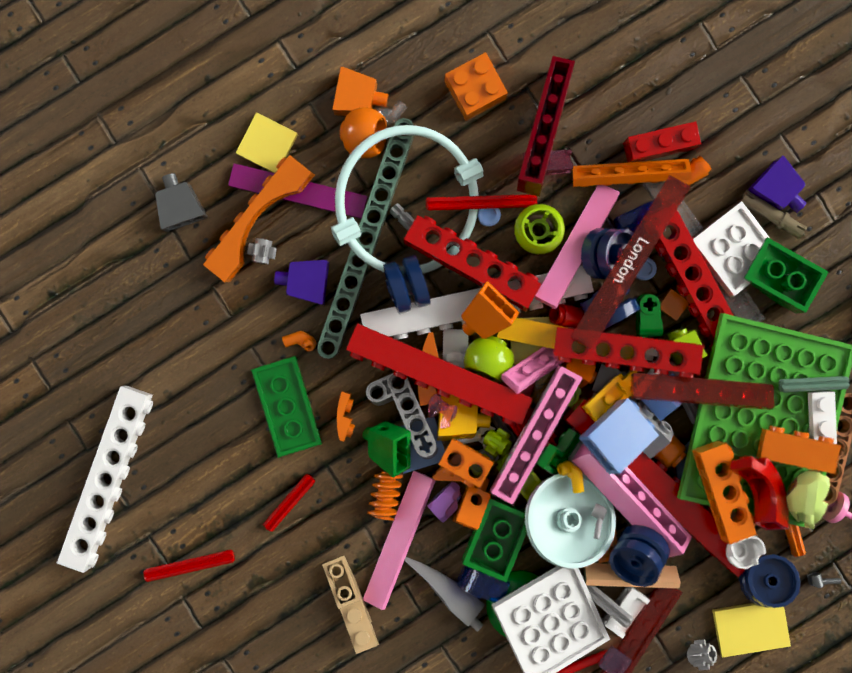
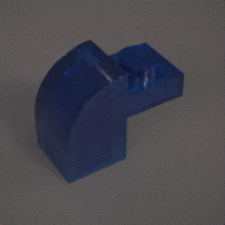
M464 565L458 577L457 585L477 598L482 597L495 603L505 597L510 582L501 581Z

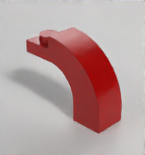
M743 456L739 460H731L730 470L744 478L752 490L754 497V523L765 530L788 529L789 510L786 491L781 476L773 463L766 457L755 459L754 457Z

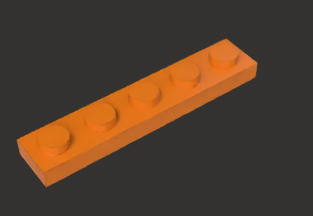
M689 159L572 166L573 187L610 186L613 184L643 182L658 183L660 181L679 182L691 180L692 170Z

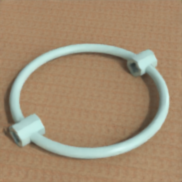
M401 125L374 133L353 150L344 163L338 177L335 191V210L338 224L331 227L332 234L339 246L347 243L359 258L384 272L383 265L387 263L370 255L358 243L356 238L361 236L360 228L353 217L346 218L344 206L345 188L351 170L358 159L370 147L384 139L398 135H417L431 139L445 147L460 164L454 167V174L461 186L468 184L469 195L479 196L476 180L484 175L483 168L477 158L468 161L464 153L451 140L425 127ZM469 209L466 224L459 236L460 239H469L476 223L478 209ZM453 245L447 253L456 255L460 250L457 246ZM434 260L420 265L423 274L443 266ZM399 266L401 273L404 274L403 266Z

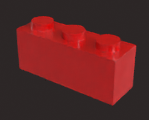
M696 121L630 136L623 142L627 162H642L694 150L702 144Z

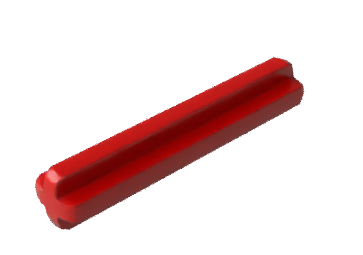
M306 474L263 523V526L268 531L273 532L312 487L315 479L311 475Z

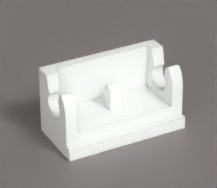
M625 587L615 603L631 615L634 621L645 604L650 602V599L634 587ZM608 613L602 619L603 624L608 629L624 638L625 632L629 627H623Z

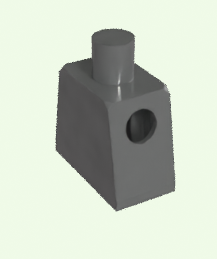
M175 173L162 177L166 189L155 193L162 230L169 232L208 218L190 184L187 182L179 184Z

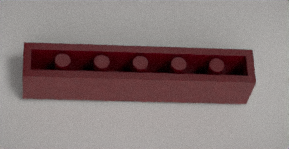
M552 56L517 185L518 192L540 197L575 65L573 60Z

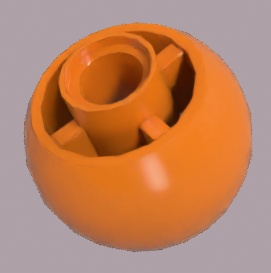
M364 107L352 110L347 114L340 126V139L343 141L344 148L351 154L366 138L386 129V119L373 108ZM386 139L374 144L360 158L369 159L378 156L385 147Z

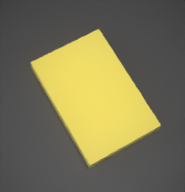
M750 603L713 609L719 652L722 658L791 646L784 607L766 608Z

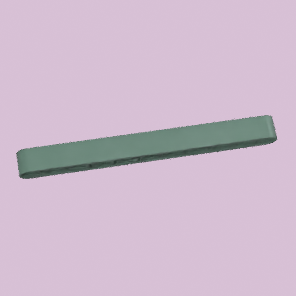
M402 118L396 121L394 126L413 125V123L409 119ZM398 135L389 138L359 225L361 236L356 238V240L372 256L414 135ZM394 148H400L403 154L398 158H394L390 152ZM391 169L396 175L393 179L388 180L383 177L384 171ZM379 191L387 192L388 197L385 201L376 200L375 196ZM373 212L380 214V220L377 223H370L368 221L369 214ZM364 234H370L373 237V241L369 245H363L360 242L361 237ZM352 249L318 343L317 350L323 358H334L340 352L369 268V264L366 262L362 267L353 265V259L357 255ZM349 277L357 278L358 284L354 289H348L345 285ZM344 298L350 301L349 309L340 311L338 302ZM334 320H339L342 323V330L338 333L332 332L330 328ZM326 342H332L335 346V350L331 355H327L323 351V345Z

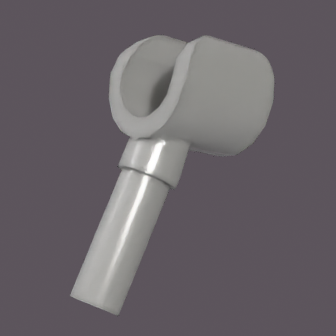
M599 504L595 505L591 516L598 518L594 539H600L601 526L607 512L606 508Z

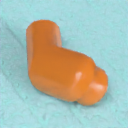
M298 331L282 337L285 347L298 344L308 352L313 351L316 347L314 337L304 331Z

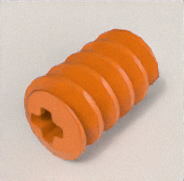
M380 470L381 473L374 474V477L380 481L372 484L373 487L378 489V492L371 493V496L375 497L376 501L369 502V505L375 507V510L368 511L367 514L374 518L394 521L395 519L391 516L396 515L397 510L392 507L398 506L399 503L394 497L400 496V492L394 488L402 486V483L396 479L403 478V474L401 473L393 478L384 470Z

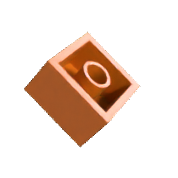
M486 52L445 74L444 82L465 121L505 101L508 92Z

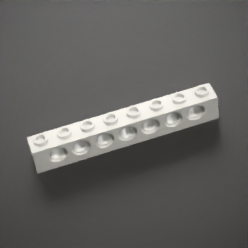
M120 386L57 564L82 573L95 566L98 560V554H96L98 546L103 544L106 537V532H104L106 524L111 522L114 515L112 507L114 502L118 501L122 492V488H120L122 479H126L130 467L127 465L130 457L133 458L137 451L138 445L135 444L138 436L142 435L145 428V423L143 422L145 415L150 413L153 406V401H151L152 394L129 386ZM129 407L135 410V417L133 419L127 416ZM121 429L127 432L126 441L121 440L119 437ZM113 451H116L120 456L118 463L114 462L111 458ZM105 473H108L112 478L110 485L104 481ZM97 495L103 498V506H99L96 503ZM89 517L95 520V528L89 526ZM81 539H83V540H85V541L87 542V544H88V549H87V550H85V549H83V548L81 547V545H80Z

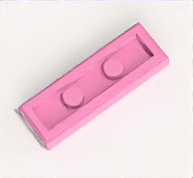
M542 347L504 372L501 380L518 394L564 362L558 361V356H553L554 349Z

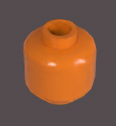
M673 435L671 443L657 453L654 458L666 468L671 466L675 468L686 457L687 454L684 453L686 446Z

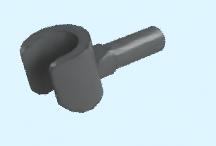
M820 572L807 574L809 585L817 588H822L827 584H841V578L822 579Z

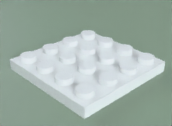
M556 566L491 604L523 673H556L610 640L579 568Z

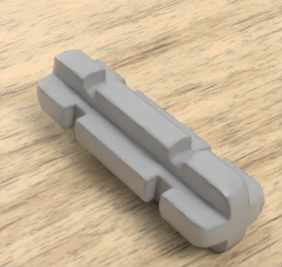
M397 203L390 209V214L395 219L398 218V222L409 231L414 219L408 212H404V208Z

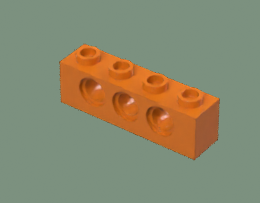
M715 441L693 449L692 453L721 540L728 544H733L757 535L754 527L756 526L754 516L749 512L747 506L749 503L748 496L742 490L739 482L741 481V476L730 470V462L734 458L731 447L727 443ZM719 463H721L722 470L720 473L716 474L715 468ZM729 486V493L723 496L724 488ZM736 509L737 514L731 519L730 514L732 510Z

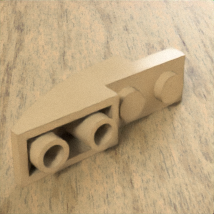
M345 556L322 564L356 654L378 646L379 643L371 624V617Z

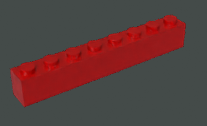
M358 323L346 350L351 351L350 356L357 360L363 361L365 357L372 360L371 365L383 371L385 367L393 369V375L404 380H406L407 376L416 379L415 384L425 389H428L429 385L438 389L437 394L446 398H450L451 395L460 398L458 403L470 408L472 404L481 407V413L493 417L494 413L503 417L502 422L514 427L516 423L522 425L533 400L531 397L521 393L516 394L510 388Z

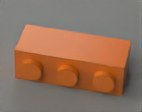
M770 426L769 430L762 429L757 457H766L770 461L835 474L841 445L833 443V438L819 436L818 440L809 438V433L795 430L794 435L784 433L785 428Z

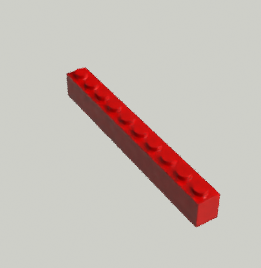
M580 398L562 418L580 435L595 423L582 408L590 398L588 400ZM642 451L627 467L692 538L726 569L739 577L745 569L736 568L728 561L726 557L728 543L720 538L711 508L705 509L699 503L677 498L681 481L675 476L671 478L666 473L668 469L658 460L653 462Z

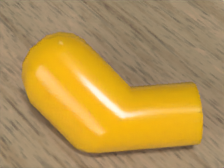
M571 461L559 463L557 471L560 475H566L571 479L573 493L584 492L582 471Z

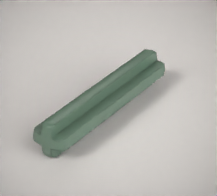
M837 376L780 379L778 389L780 392L848 389L849 378Z

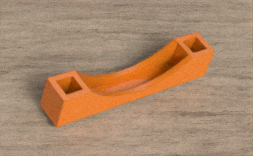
M291 155L280 160L276 167L278 169L276 173L265 179L262 184L264 188L261 192L254 194L248 201L250 206L245 212H240L233 221L235 225L230 231L226 230L219 238L221 242L216 249L212 248L206 254L205 259L207 260L203 265L222 281L231 282L243 267L246 241L258 217L278 200L301 193L315 176V174Z

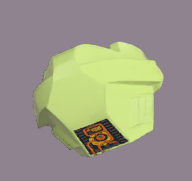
M811 469L798 475L788 485L786 500L788 510L797 522L803 521L805 528L814 529L815 524L821 520L828 507V504L823 501L829 491L830 479L820 474V471Z

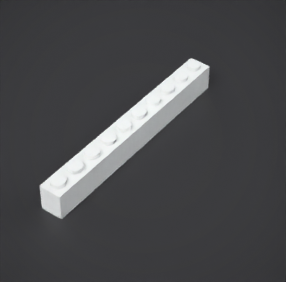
M583 266L579 267L559 304L566 303L565 299L574 297L575 301L586 299L589 293L594 292L591 277L586 273ZM548 273L536 276L541 285ZM518 280L508 282V286L513 290L521 287ZM481 288L430 299V305L421 308L417 307L415 303H411V310L402 314H398L396 307L360 314L362 325L388 337L394 336L395 340L408 338L407 333L415 331L417 335L430 333V328L438 326L440 330L453 328L452 323L462 321L463 325L465 321L461 318V315ZM534 297L529 306L530 311L543 308V303ZM514 306L521 313L520 308Z

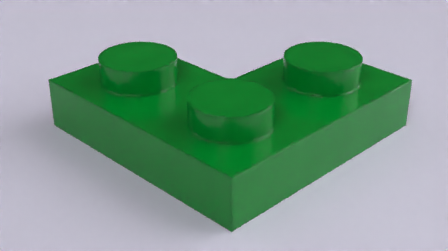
M569 428L567 432H563L559 437L557 447L550 443L548 447H544L536 464L553 474H559L557 471L559 463L569 459L580 442L579 437L581 435Z

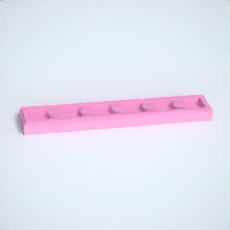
M597 185L535 296L536 300L557 309L582 263L581 249L584 239L590 231L603 226L619 197V191L605 185Z
M413 471L363 597L364 601L381 610H385L435 484L433 478L418 471Z

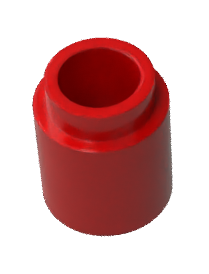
M559 304L557 309L551 308L549 320L557 326L579 329L584 323L585 316L580 307Z

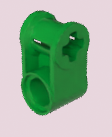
M653 294L640 295L636 299L640 306V309L636 311L635 328L637 337H662L663 323L660 300ZM647 301L652 302V306L648 308L643 307V303Z

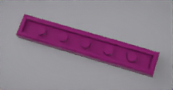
M234 163L228 186L259 194L264 188L262 184L265 179L270 175L273 176L275 173ZM309 182L301 193L281 199L336 213V188ZM345 191L344 206L346 216L362 219L368 197Z

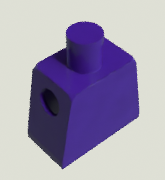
M784 156L774 160L748 188L751 193L778 210H782L788 205L797 213L807 204L798 195L805 187V182Z
M327 260L290 262L289 272H275L274 284L287 286L286 295L325 306L329 262Z

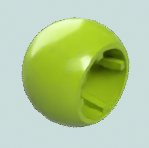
M534 204L522 210L514 225V234L519 245L524 250L537 255L555 250L562 242L565 233V224L560 213L555 208L545 204ZM533 215H542L541 219H536L532 223L527 219ZM547 218L552 222L553 232H550L549 224L545 221ZM533 226H541L544 230L543 236H536L532 231ZM546 237L552 239L551 242L537 244V242L543 241Z
M494 336L486 339L478 338L465 351L464 368L501 384L504 382L501 380L502 374L514 366L513 352L506 347L507 343L502 339Z

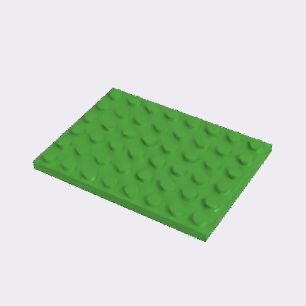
M720 313L677 498L710 506L692 453L693 449L715 441H721L731 447L734 453L732 460H739L743 456H750L756 459L759 458L756 455L762 429L769 430L770 426L785 428L784 433L794 435V430L809 433L808 392H835L837 430L846 389L780 392L778 382L780 379L837 376L849 378L852 367V345ZM771 461L781 476L786 495L788 485L798 475L809 470L808 468ZM719 463L715 468L716 474L720 473L722 470L721 463ZM820 471V474L826 476L827 472ZM741 477L739 482L742 490L748 496L749 503L747 506L749 512L754 516L753 493L747 481ZM729 486L724 488L723 496L729 493ZM789 512V524L804 527V522H797Z

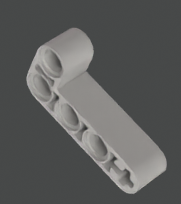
M393 373L369 384L366 389V396L371 403L381 406L394 400L406 429L411 431V441L419 456L423 459L435 457L438 451L437 443L408 378L404 380L403 388L398 390L393 388V384L396 380L402 378L393 375ZM376 389L383 390V395L379 399L372 398V393ZM406 400L414 402L411 410L406 411L402 409V404ZM415 421L423 422V428L419 432H414L411 429ZM424 437L428 445H433L430 447L429 453H426L424 450L421 451L424 446L420 438Z

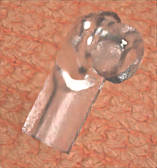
M399 100L392 109L378 107L375 110L385 117L387 124H392L399 119L407 109V106Z

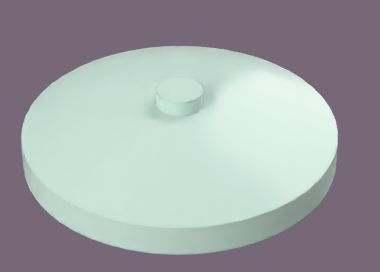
M555 474L543 480L533 490L526 506L525 527L532 546L546 561L563 568H582L595 563L607 552L615 535L616 515L613 504L584 474V492L573 493L571 479L566 475ZM596 504L604 506L607 510L601 526L600 539H594L598 518L591 516Z

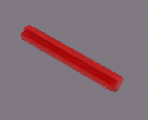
M226 550L147 568L143 571L146 582L233 563L235 555L233 550Z

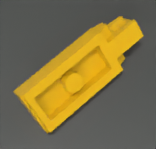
M630 371L625 376L620 373L610 380L582 408L596 422L618 400L629 398L635 390L632 384L641 376L637 371Z

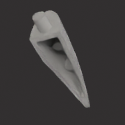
M405 558L404 561L428 582L446 607L466 626H472L477 632L482 628L483 624L476 617L485 605L483 602L441 572L411 558Z

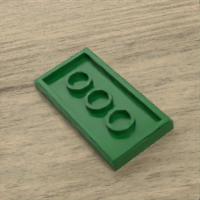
M296 356L251 369L277 457L279 458L323 444Z

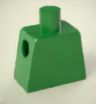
M387 421L374 427H367L363 431L362 437L368 441V455L370 459L391 477L394 478L411 468V431Z

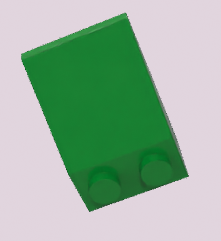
M767 237L743 279L777 304L795 314L807 312L829 272Z

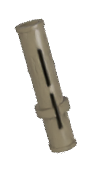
M749 190L744 193L739 203L742 201L746 207L774 223L777 229L780 230L782 228L797 239H800L805 233L803 230L807 229V226L791 218L788 212L783 213Z

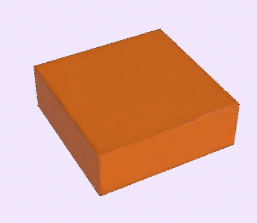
M669 289L660 302L661 312L677 321L689 303L674 290Z

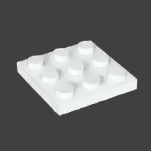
M741 201L694 237L693 240L710 272L731 298L750 284L743 278L765 238H769V236Z

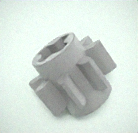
M255 238L254 244L249 243L247 254L252 256L251 261L269 264V259H275L277 249L272 247L273 241Z
M705 639L694 640V644H690L687 650V658L691 665L698 667L699 671L710 670V666H713L717 660V653L714 646L706 643Z

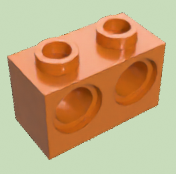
M452 438L438 465L442 467L441 471L452 477L456 474L463 478L462 483L474 488L475 485L478 487L482 486L494 464V460ZM458 453L461 456V462L457 465L451 464L448 461L449 454ZM471 465H480L482 473L479 476H472L468 470Z

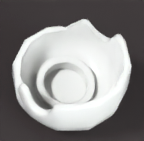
M755 535L733 544H727L726 547L728 561L740 569H748L753 565H758L759 557L766 553L764 542Z

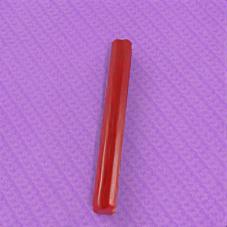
M529 194L428 197L425 203L427 210L523 208L537 204V196Z

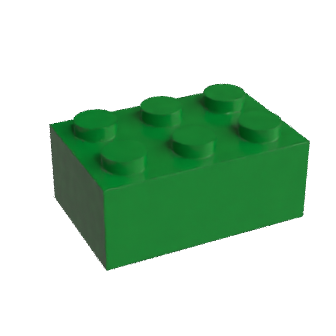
M490 496L479 529L473 530L462 557V564L507 582L527 534L525 510Z

